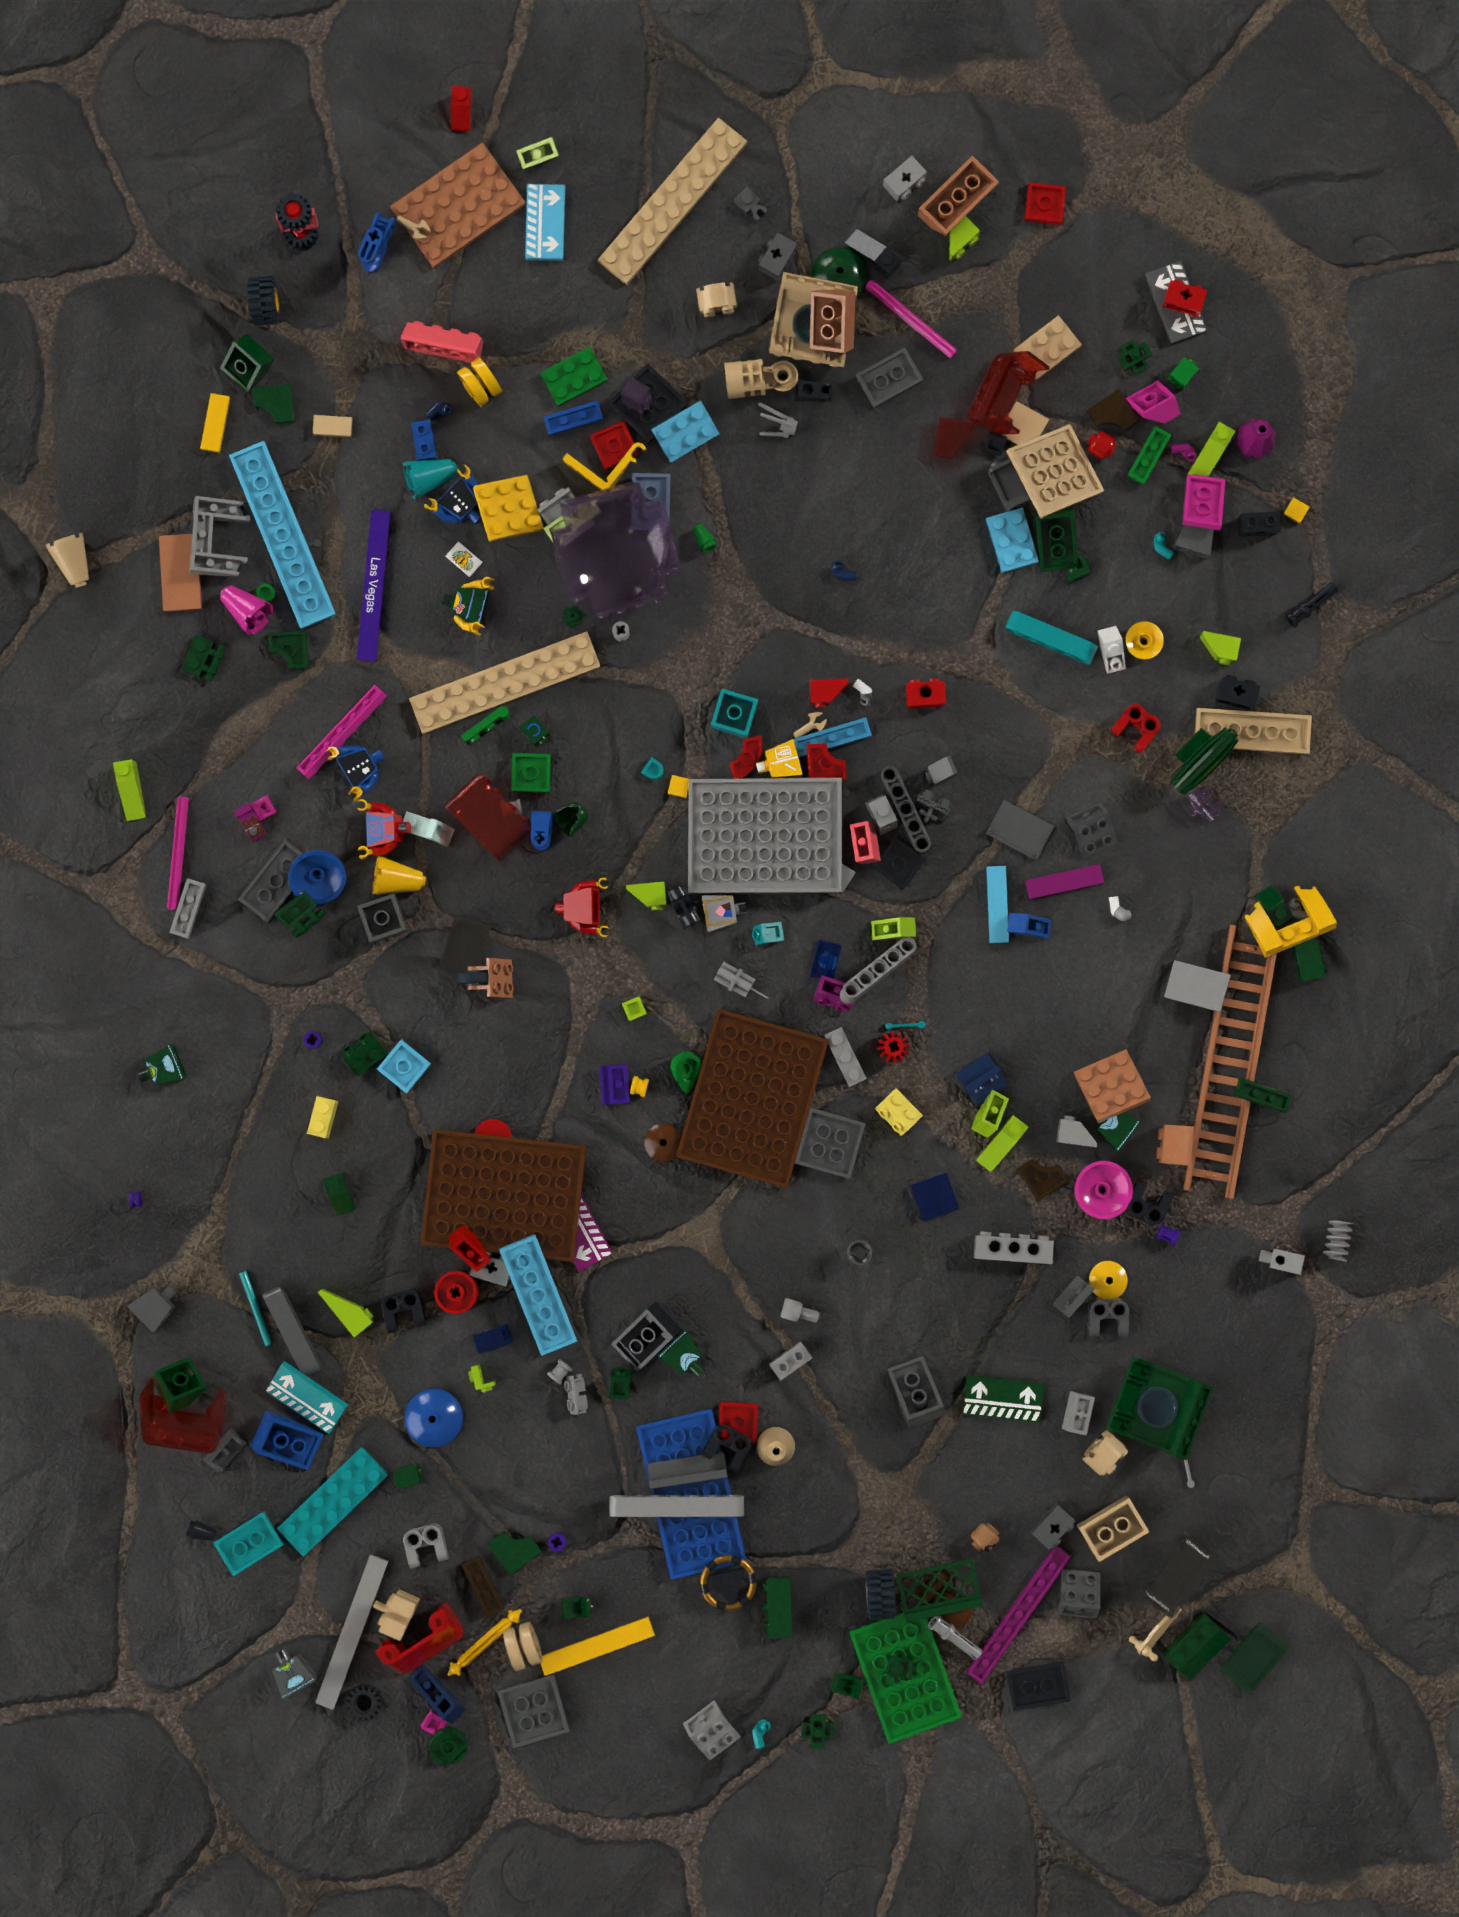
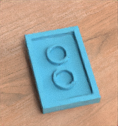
M701 401L651 429L670 463L719 435L717 428Z
M1023 508L986 518L1002 573L1039 562Z

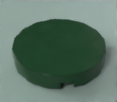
M442 1727L435 1731L430 1738V1756L441 1765L457 1764L467 1754V1738L456 1727Z

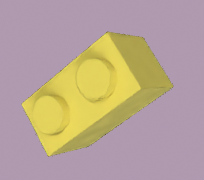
M320 1096L316 1097L307 1134L329 1138L338 1101Z

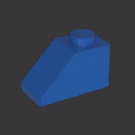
M1010 913L1007 932L1049 939L1052 920L1030 914Z

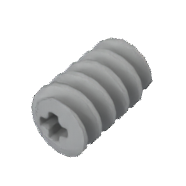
M1330 1220L1329 1224L1334 1227L1327 1228V1231L1332 1233V1235L1326 1236V1239L1330 1240L1331 1243H1325L1324 1246L1329 1248V1250L1323 1251V1254L1330 1259L1347 1262V1259L1343 1258L1342 1255L1349 1253L1344 1250L1345 1247H1350V1244L1345 1242V1240L1351 1239V1236L1346 1233L1353 1231V1229L1348 1227V1225L1353 1223Z

